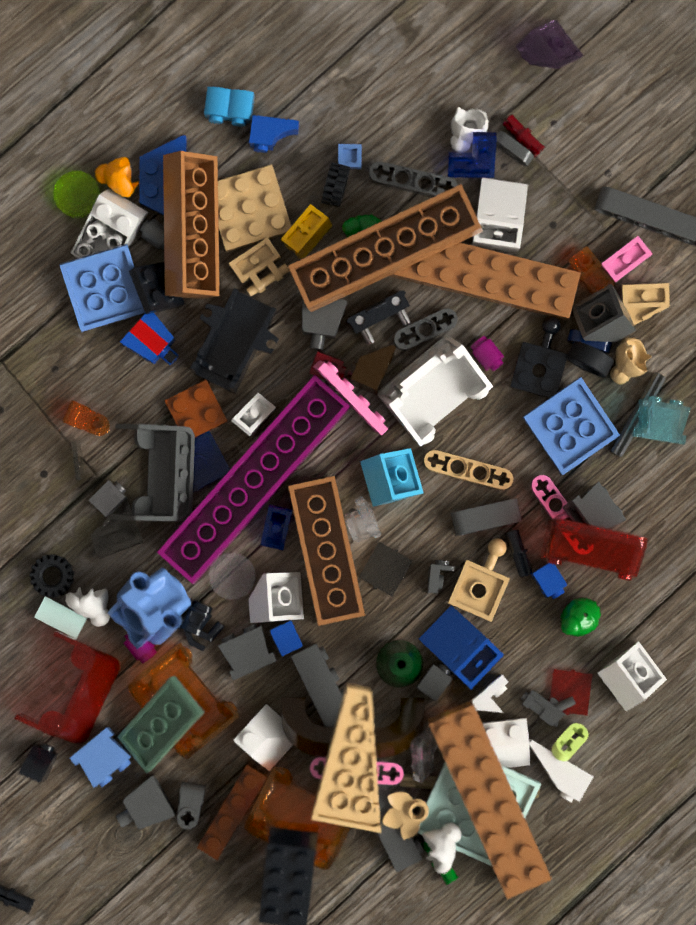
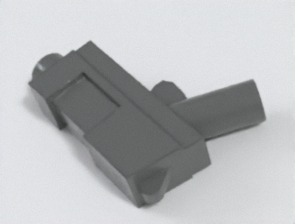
M534 689L530 694L525 692L521 697L522 705L533 710L542 720L550 726L554 725V727H558L559 720L566 714L563 710L576 704L573 696L560 702L553 697L548 701Z

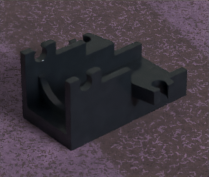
M234 288L224 308L206 304L205 309L211 310L212 315L205 317L201 314L200 320L207 324L211 330L203 346L200 348L198 356L191 366L193 374L236 394L256 352L272 354L274 349L268 348L266 344L270 340L277 344L279 338L268 330L277 312L276 308H271Z

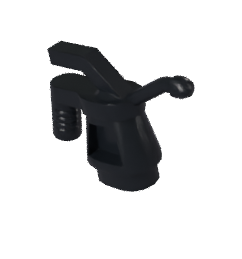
M194 599L187 609L185 620L177 629H184L189 645L204 651L206 646L194 641L192 634L213 642L225 626L217 621L208 633L203 631L202 629L212 617L211 612L213 608Z

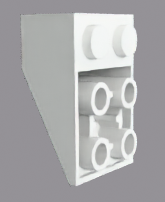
M482 178L476 217L483 232L473 236L472 246L518 253L521 245L528 184Z
M107 189L99 194L71 254L81 258L124 244H128V247H130L148 212L114 193L112 190Z

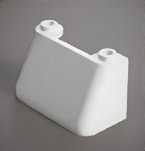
M445 337L379 390L378 397L415 442L422 446L433 440L436 431L433 427L468 397L478 400L484 398L493 386L464 346L451 337Z

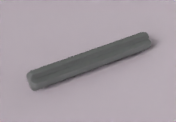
M659 373L653 374L620 436L611 449L614 455L618 457L624 455L665 381L663 375Z

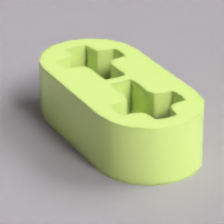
M579 723L570 725L553 744L551 750L553 756L559 761L569 760L587 740V729ZM577 733L579 736L574 740L572 736ZM566 744L568 746L567 750L562 751L561 748Z

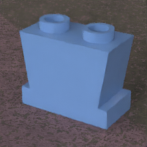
M110 727L105 728L70 757L75 766L80 763L94 788L97 785L105 786L113 779L111 774L118 769L122 772L131 764L129 759L132 755L112 738L115 733Z

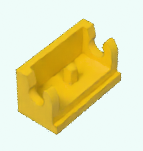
M310 204L281 238V241L289 250L294 251L298 258L304 259L332 227V224L325 214Z

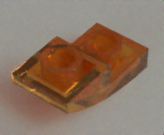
M588 246L568 260L575 271L581 272L580 279L592 294L609 284L615 287L616 283L602 268L601 262Z

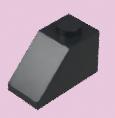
M43 742L40 745H33L18 774L39 783L46 781L58 753L53 752L54 747Z

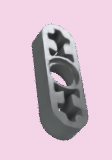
M445 308L396 332L394 344L399 350L407 351L448 332L456 326L457 314L452 309ZM443 314L453 317L450 321L451 325L442 323L438 326L441 329L440 331L436 330V325L431 320L436 318L437 323L443 319ZM423 323H428L432 327V333L428 336H423L419 332V327ZM415 328V334L420 340L415 341V337L409 339V344L406 346L404 343L398 342L401 339V334L409 336L413 334L410 329Z

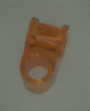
M73 400L62 420L66 424L96 436L105 435L110 428L109 420L105 416ZM100 420L102 427L96 428L93 425V422H98Z

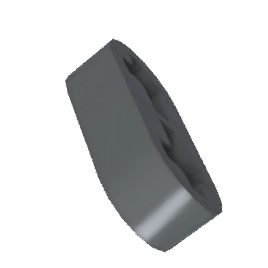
M498 131L492 139V142L499 149L525 167L534 158V155L528 149L503 131Z

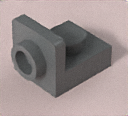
M435 560V564L429 565L427 593L437 594L438 589L443 588L444 575H440V571H454V566H449V561Z

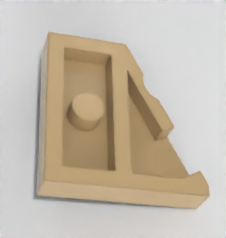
M669 283L621 285V299L634 325L670 307Z

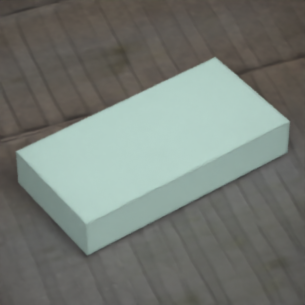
M46 596L34 618L75 639L78 638L88 619Z

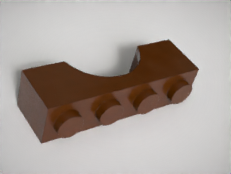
M249 763L246 765L197 847L199 850L218 860L267 779V774Z

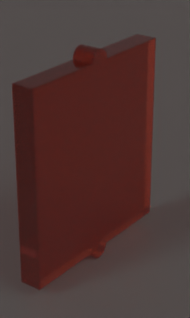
M553 669L550 699L553 697L560 702L573 696L576 704L563 710L566 715H570V713L588 715L593 674L579 673L574 669L571 671Z

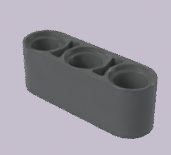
M517 498L451 513L456 536L522 522Z

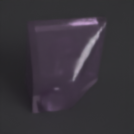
M557 20L533 29L516 45L521 57L529 65L560 69L584 56Z

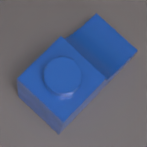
M253 115L249 139L250 148H254V151L260 153H267L268 150H273L275 143L283 137L298 135L299 121Z

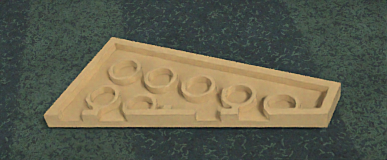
M347 684L311 812V820L381 833L372 692L367 687Z

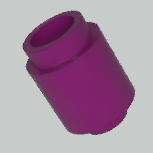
M486 336L478 339L470 347L473 350L472 354L486 371L489 369L495 371L503 364L502 359L504 355L493 341L487 339Z
M128 634L124 636L126 641L123 644L137 661L140 660L142 664L158 653L154 649L156 646L150 641L136 649L129 640Z

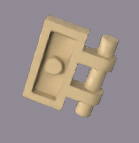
M268 237L229 263L242 284L249 279L253 282V285L246 289L251 297L258 292L262 293L266 290L265 287L274 281H280L283 279V275L290 271L285 263L278 268L274 264L281 256ZM268 267L271 273L260 280L256 274Z

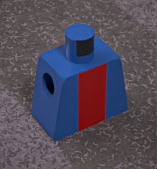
M155 313L144 314L120 341L125 348L153 365L162 358L171 366L179 357L170 348L175 342V338Z

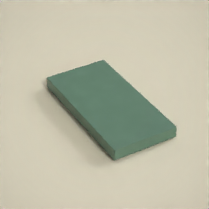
M172 676L117 737L142 769L148 773L203 715L204 711L175 676Z

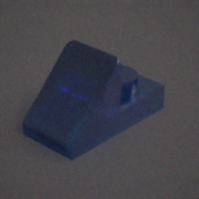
M269 504L260 545L284 550L292 518L291 509Z

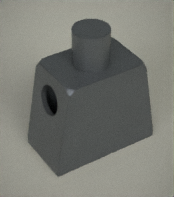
M302 298V333L311 336L310 349L323 351L325 338H336L346 310V300L339 299L310 312Z
M154 774L122 800L127 809L117 814L116 818L122 828L134 821L140 830L172 818L177 813Z

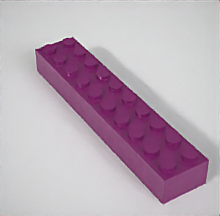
M314 375L157 553L195 585L350 410V405Z

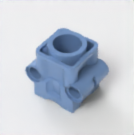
M160 568L151 576L143 572L134 573L118 592L117 603L107 613L115 623L121 625L126 630L131 643L136 649H139L148 641L155 645L163 644L180 626V616L190 607L191 601L182 584L169 574L166 569Z

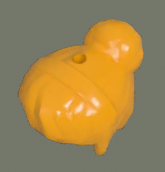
M127 157L116 158L109 164H101L95 170L96 180L101 184H107L114 193L122 197H131L135 188L139 185V181L136 183L131 182V168Z

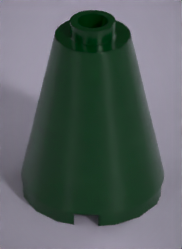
M395 640L389 642L378 653L376 659L377 672L380 678L388 685L400 688L407 687L413 684L422 673V655L418 648L408 641ZM398 660L405 661L406 666L403 669L397 667Z

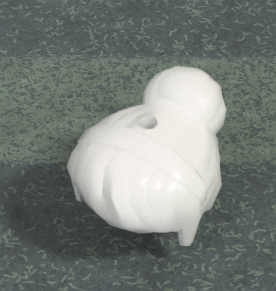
M460 107L456 109V113L451 121L453 136L450 140L452 149L455 152H466L471 147V143L479 140L486 134L489 123L486 112L480 109H470L467 112L464 109L461 110Z
M79 587L76 593L69 592L66 594L68 607L73 609L75 613L90 618L91 624L94 626H104L109 622L110 615L106 609L108 603L107 589L93 592V589H90L88 594L82 595L81 587Z
M446 823L441 829L422 834L432 852H429L430 856H427L426 859L433 861L437 873H446L451 869L455 858V843L461 839V830L454 823Z

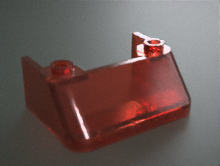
M553 518L547 524L540 558H548L547 563L561 565L563 561L612 571L618 574L617 578L631 581L632 578H637L647 548L648 538Z
M55 631L54 636L75 645L71 653V661L75 667L84 671L64 714L57 711H48L38 721L20 713L16 714L14 719L48 735L80 744L85 742L90 736L118 676L120 662L111 654L61 631Z

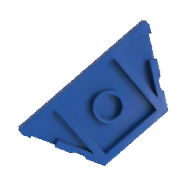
M182 135L139 157V203L163 216V155L178 151L187 152L186 135Z

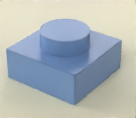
M338 144V164L349 166L350 169H361L362 144Z

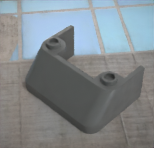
M115 424V429L134 430L135 443L141 449H149L147 496H139L133 501L131 515L112 514V519L185 521L192 513L195 450L193 430L185 426Z

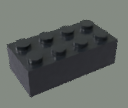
M270 827L258 923L307 925L318 838L317 832Z

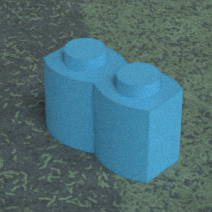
M207 87L204 109L205 118L215 124H222L223 121H232V125L245 126L246 123H251L255 98L254 92Z

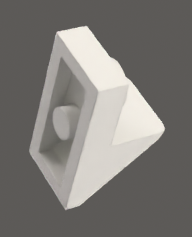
M257 393L231 421L247 435L253 436L276 407L261 394Z
M500 674L471 699L476 710L503 712L491 699L493 695L497 698L507 690L505 685L508 681L503 675Z

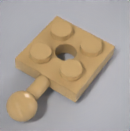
M495 538L489 542L488 551L490 554L484 567L469 560L465 561L448 604L492 622L510 578L493 571L498 557L504 555L507 549L506 543L502 539ZM476 584H481L485 588V595L481 598L475 597L472 593V588Z

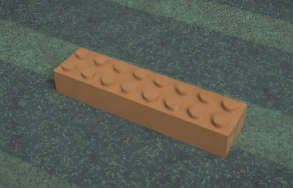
M460 184L301 259L288 267L307 309L313 312L483 231Z
M458 243L390 275V277L567 321L570 318L581 272Z
M467 701L429 718V726L507 899L552 880L473 701Z

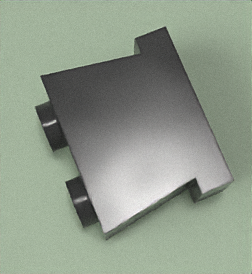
M599 481L588 488L581 497L577 496L563 506V509L589 545L606 535L605 531L616 527L626 520L621 509L615 505L607 489Z
M256 624L242 629L244 634L236 638L234 634H231L221 639L222 644L218 645V647L233 668L229 672L233 680L277 661L274 652L269 654L262 626L257 628Z

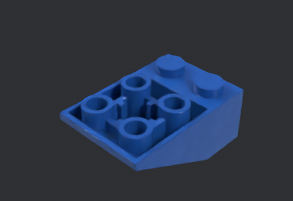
M452 605L419 638L469 689H472L504 656L493 643Z

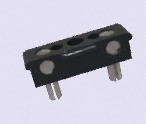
M402 290L348 317L346 323L350 324L354 334L362 333L367 345L373 344L375 341L368 329L370 326L395 313L398 314L403 326L411 323L404 310L410 306L405 297L406 292Z

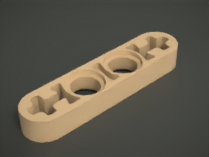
M438 450L429 451L424 458V465L427 470L497 490H506L513 483L512 473L505 468ZM437 455L438 460L445 462V457L450 458L446 465V471L441 470L444 465L436 464L435 467H431V462L428 461V458ZM453 461L463 463L464 469L461 473L455 474L451 471L450 465ZM476 467H483L486 470V477L484 479L478 480L473 476V470ZM490 469L495 470L493 474L495 476H501L502 473H505V477L509 479V482L500 486L498 480L492 479V484L488 483L487 481L491 473Z

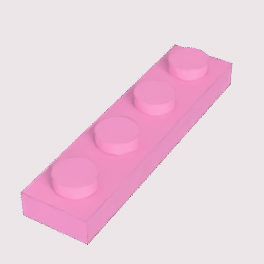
M319 360L313 366L376 433L382 436L388 430L383 424L386 420L377 411L373 413L368 408L370 403L361 394L358 397L352 391L354 386L346 378L341 380L336 375L338 370L331 362L325 363Z

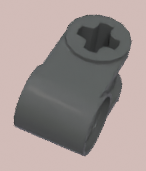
M182 782L177 822L182 828L191 829L198 824L206 785ZM187 811H190L191 816L195 817V820L191 821L189 825L185 824L186 820L182 819V815H186Z

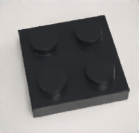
M165 262L134 267L129 270L145 314L179 308L185 304L182 297L165 296Z

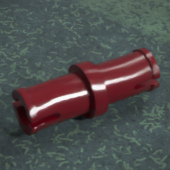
M513 114L506 119L507 122H503L502 125L516 138L518 143L522 144L534 155V158L541 153L540 151L545 149V146L531 134L532 131L529 128H525Z

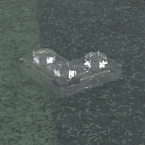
M429 725L412 741L410 746L413 780L422 783L434 771V751L439 747Z

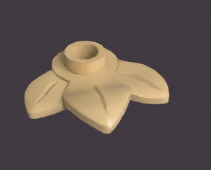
M406 792L391 793L387 798L392 807L385 813L382 823L390 828H400L403 839L411 838L418 833L420 822L427 818L429 813L428 806L421 799H412ZM415 806H419L420 812L414 815L412 809Z

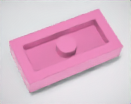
M637 236L605 260L600 266L611 280L616 283L649 258L652 253L640 237Z

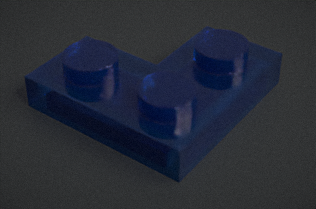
M473 132L472 153L448 152V177L494 178L496 132Z

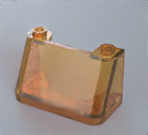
M178 643L141 672L128 685V690L140 707L143 708L170 677L175 676L204 711L203 715L173 746L183 758L189 759L239 718L240 715L237 713V708L232 702L224 700L219 702L190 667L193 657L191 651L186 646Z
M274 766L244 825L245 830L267 843L270 827L317 832L318 838L314 866L322 870H329L336 860L351 827L311 820V812L316 795L293 784V777L289 770Z

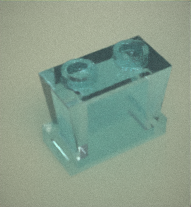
M648 396L647 400L639 399V427H634L633 436L685 445L687 435L682 434L691 407L683 406L684 402L670 399L669 403L661 402V397Z

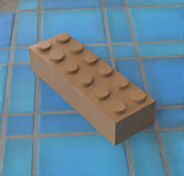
M186 151L163 155L165 296L195 299L219 296L217 156Z
M335 476L288 486L318 626L365 616Z

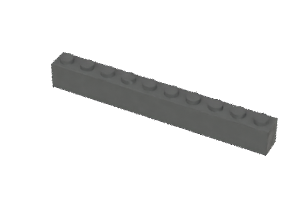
M315 644L292 655L291 658L325 727L335 728L345 689L339 690L336 681L340 679L334 667L329 669L325 661L329 657L324 647H318ZM379 773L378 780H383L381 773ZM378 784L381 833H378L396 872H399L423 860L420 854L424 850L418 839L415 841L412 837L403 839L400 828H390L382 823L385 813L392 807L387 798L390 795L388 789L392 788V785Z

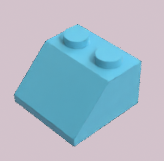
M411 448L379 454L360 461L373 507L424 493Z

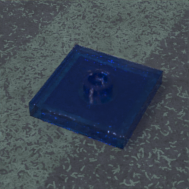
M210 431L195 438L193 493L224 477L230 471Z

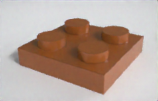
M207 380L165 400L177 426L191 428L195 438L228 422Z

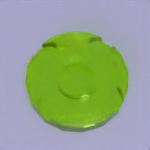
M70 171L63 174L57 180L53 189L57 207L65 215L73 218L87 216L100 194L96 180L90 174L83 171Z

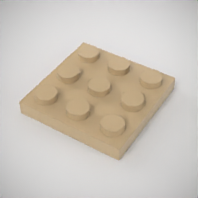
M272 165L218 181V227L226 252L259 243L267 237L272 239L285 235L291 228Z

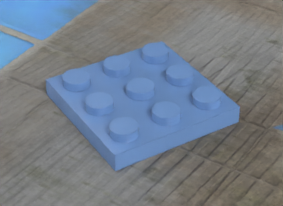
M128 244L59 264L81 332L145 313L129 270L135 266Z
M582 377L577 378L522 417L561 475H564L620 436Z

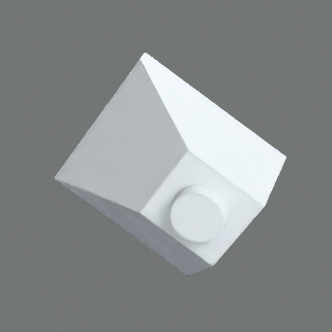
M301 573L263 574L249 598L250 623L304 619Z
M267 704L233 740L268 771L293 746L284 733L282 717Z

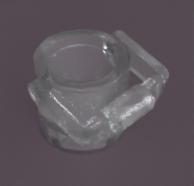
M363 496L358 497L354 500L358 510L344 515L353 543L370 537L378 538L381 536L371 506Z

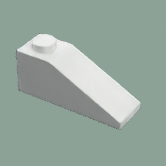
M529 739V746L555 787L561 791L559 795L571 803L573 799L580 801L593 776L568 761H559L550 750Z

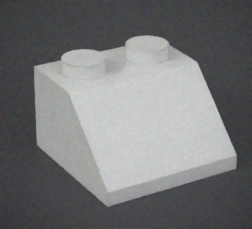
M639 641L598 672L603 682L625 711L645 701L667 680Z
M526 718L482 722L501 765L507 768L530 765Z

